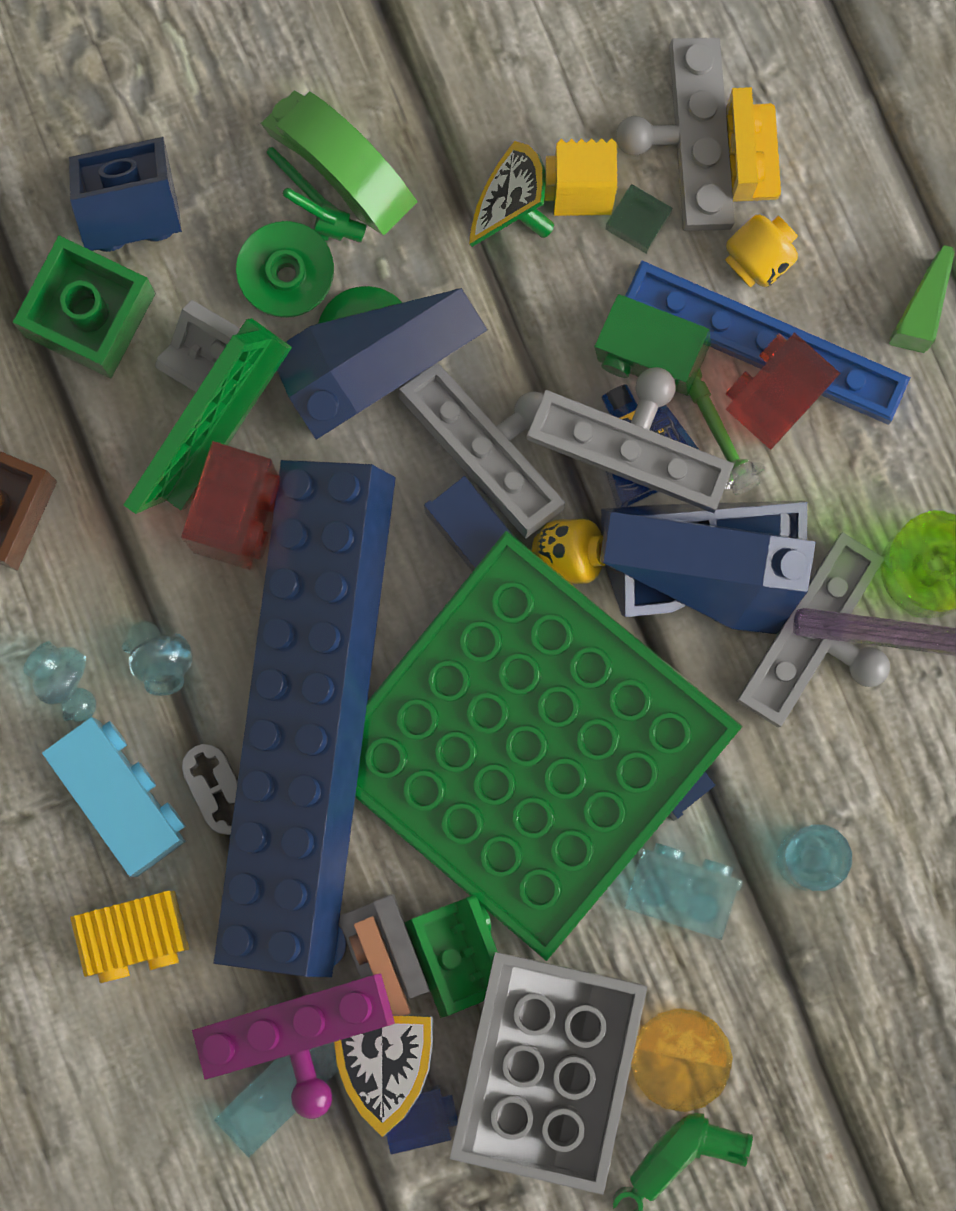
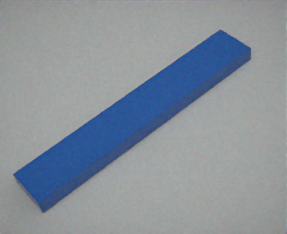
M641 260L625 295L633 300L709 328L710 347L887 425L892 422L911 378Z

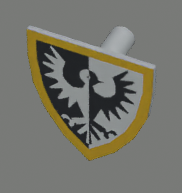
M393 1015L395 1021L393 1025L334 1042L337 1067L345 1090L360 1115L381 1137H384L406 1117L421 1094L430 1069L433 1044V1016Z

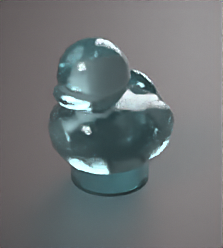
M141 621L135 623L128 631L127 640L122 645L123 651L130 654L129 667L133 676L143 682L145 690L153 695L165 696L179 691L185 682L184 675L192 664L193 653L189 642L177 633L172 636H161L159 628L151 622Z
M51 642L39 645L30 654L23 668L24 673L33 680V690L38 699L49 705L61 703L63 710L62 718L65 721L83 722L91 718L95 713L97 705L95 696L87 689L77 687L86 667V657L73 647L57 648Z

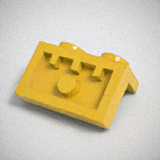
M752 87L732 88L726 106L733 202L777 200L781 194L775 105L772 103L753 104Z

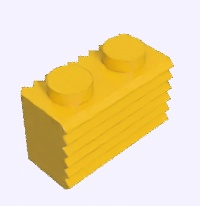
M561 138L556 143L555 156H546L544 201L554 202V216L612 215L617 191V143L612 138L607 143L602 138L597 143L592 138L587 143L582 138L577 143L572 138L567 143Z
M169 890L70 917L84 977L98 974L100 984L130 976L128 966L147 961L149 971L179 963L177 953L189 950L175 891Z

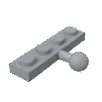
M673 38L669 45L675 125H651L643 117L631 116L619 124L616 131V141L619 148L629 155H641L648 151L652 145L677 144L683 231L731 230L735 220L720 38Z
M437 362L399 389V399L526 539L560 514L565 506V501L510 442V440L525 429L530 430L544 394L539 392L525 393L517 400L514 414L495 426Z
M653 367L640 374L635 387L640 401L631 423L545 390L528 432L527 440L715 513L734 463L650 431L658 407L668 404L675 394V380L667 370Z
M844 532L840 533L810 580L807 594L774 638L736 702L774 726L781 727L827 652L849 666L851 676L858 684L865 687H875L884 682L890 671L887 656L877 648L866 647L859 649L838 636L885 558Z

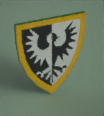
M514 141L488 179L473 217L469 245L472 247L518 219L541 238L547 237L553 231L554 223L537 209L544 205L546 189L545 167L541 156L528 144Z

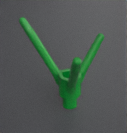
M269 147L266 152L267 155L310 198L308 199L290 188L283 190L285 198L316 216L313 230L325 241H328L329 237L338 241L345 237L361 243L367 225L349 219L350 213L339 210L326 200L275 148Z

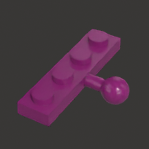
M380 973L192 1030L205 1080L289 1055L297 1082L291 1093L292 1107L301 1117L316 1119L323 1116L329 1110L332 1103V1092L324 1080L317 1078L309 1049L395 1024L382 974Z

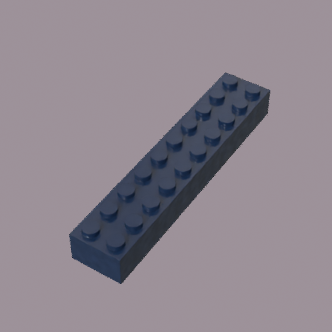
M281 460L213 964L305 977H332L396 480V477L373 464Z

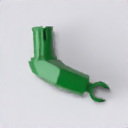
M704 1113L687 1114L673 1124L643 1158L630 1176L633 1187H623L616 1191L613 1196V1209L618 1206L621 1199L631 1197L638 1204L633 1211H643L644 1198L654 1201L695 1158L699 1159L701 1155L746 1167L748 1162L746 1157L750 1155L753 1134H746L709 1124V1119L705 1118Z

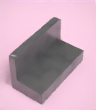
M389 895L340 916L339 922L361 979L372 976L373 973L369 963L359 965L349 937L357 934L354 927L355 923L375 916L406 998L411 999L430 991L395 895Z

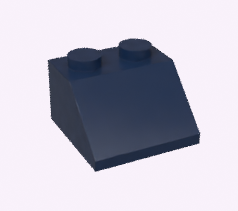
M164 137L69 157L70 202L85 248L91 251L111 252L120 249L127 243L141 240L156 242L167 239L174 233L182 232L180 211Z

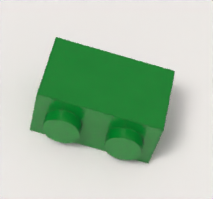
M618 294L594 348L598 361L602 362L601 367L607 372L621 378H628L630 374L639 377L643 371L649 368H663L673 376L676 385L675 391L688 396L711 345L710 329Z

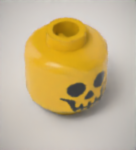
M755 215L727 241L726 248L730 255L725 261L750 288L755 283L762 287H769L797 261L798 253L792 242L798 235L779 215L772 222L763 215Z
M587 519L552 520L544 525L540 533L533 540L532 552L571 584H587L594 581L600 574L602 566H605V564L599 561L603 536L593 521Z

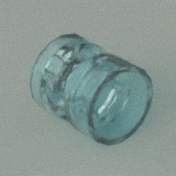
M813 824L793 830L782 839L777 850V867L781 877L790 886L801 891H827L837 887L847 878L852 866V851L847 839L838 830L827 825Z

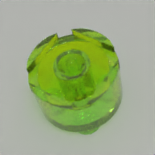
M928 511L914 517L891 537L881 555L884 558L881 564V577L887 593L900 608L918 618H938L956 612V515L946 511ZM940 558L943 561L944 567L939 571H931L927 563L930 560L933 561Z

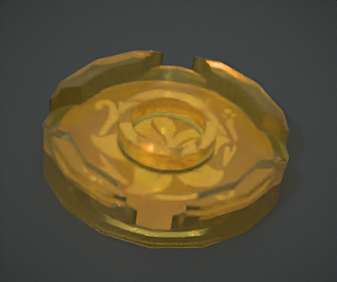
M674 1008L658 1012L641 1026L637 1034L631 1068L635 1082L649 1100L665 1109L688 1112L706 1107L721 1095L730 1077L733 1056L727 1036L714 1020L697 1010Z

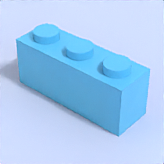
M91 717L43 751L42 754L129 877H138L186 842L179 832L186 826L168 802L161 807L150 792L156 784L139 761L132 766L121 749L126 747L127 743L117 728L110 721L103 725L99 720Z

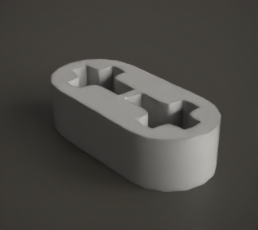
M202 744L195 746L187 752L183 759L182 771L184 778L209 827L219 834L231 835L232 826L224 820L217 822L215 814L221 810L215 795L223 792L226 800L230 804H235L238 778L223 751L213 745ZM202 754L210 760L217 758L219 761V765L213 769V774L219 785L211 788L205 776L199 775L195 777L193 770L199 766L197 758Z

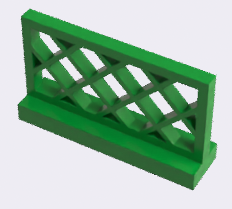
M246 319L237 335L231 337L123 505L135 514L165 501H168L180 511L186 509L286 358L292 346L254 319Z

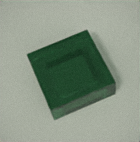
M631 184L606 223L605 230L647 254L671 216L673 208Z

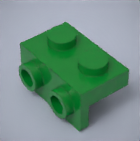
M475 895L404 922L440 1018L450 1016L485 1000L494 955L498 951L490 933L491 920L489 914L479 904Z

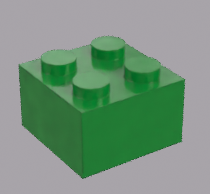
M58 235L13 323L25 338L111 379L156 293L147 277Z

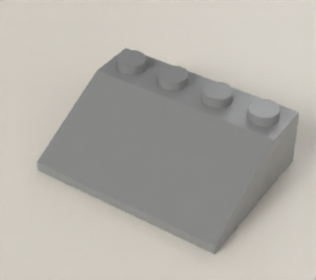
M495 952L450 1159L604 1195L647 986Z

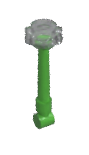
M699 368L689 395L693 403L698 405L727 461L734 463L725 489L732 490L734 495L743 494L761 483L758 475L765 470V467L762 463L739 458L710 398L711 393L705 381H701L702 372Z

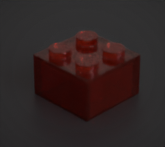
M792 332L787 339L779 333L759 355L765 361L764 365L753 377L747 371H744L725 393L731 399L725 410L770 450L840 375L838 370L795 332Z
M212 441L181 535L182 540L193 553L247 570L251 569L254 559H262L269 539V532L264 531V526L269 512L274 513L276 493L280 482V476L272 460Z

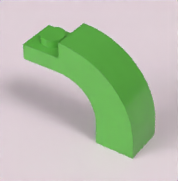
M294 90L288 97L280 100L274 106L272 113L261 122V125L270 137L303 157L334 187L358 220L383 236L418 202L403 180L374 146L342 115L309 91L304 96Z

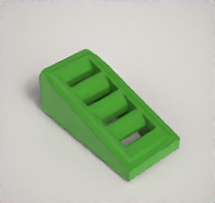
M944 245L935 255L890 337L889 345L925 353L936 340L955 253L953 247Z

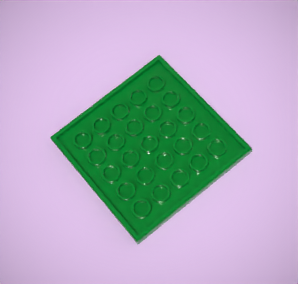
M505 531L367 701L355 798L468 895H475L480 905L547 961L743 726L508 531Z

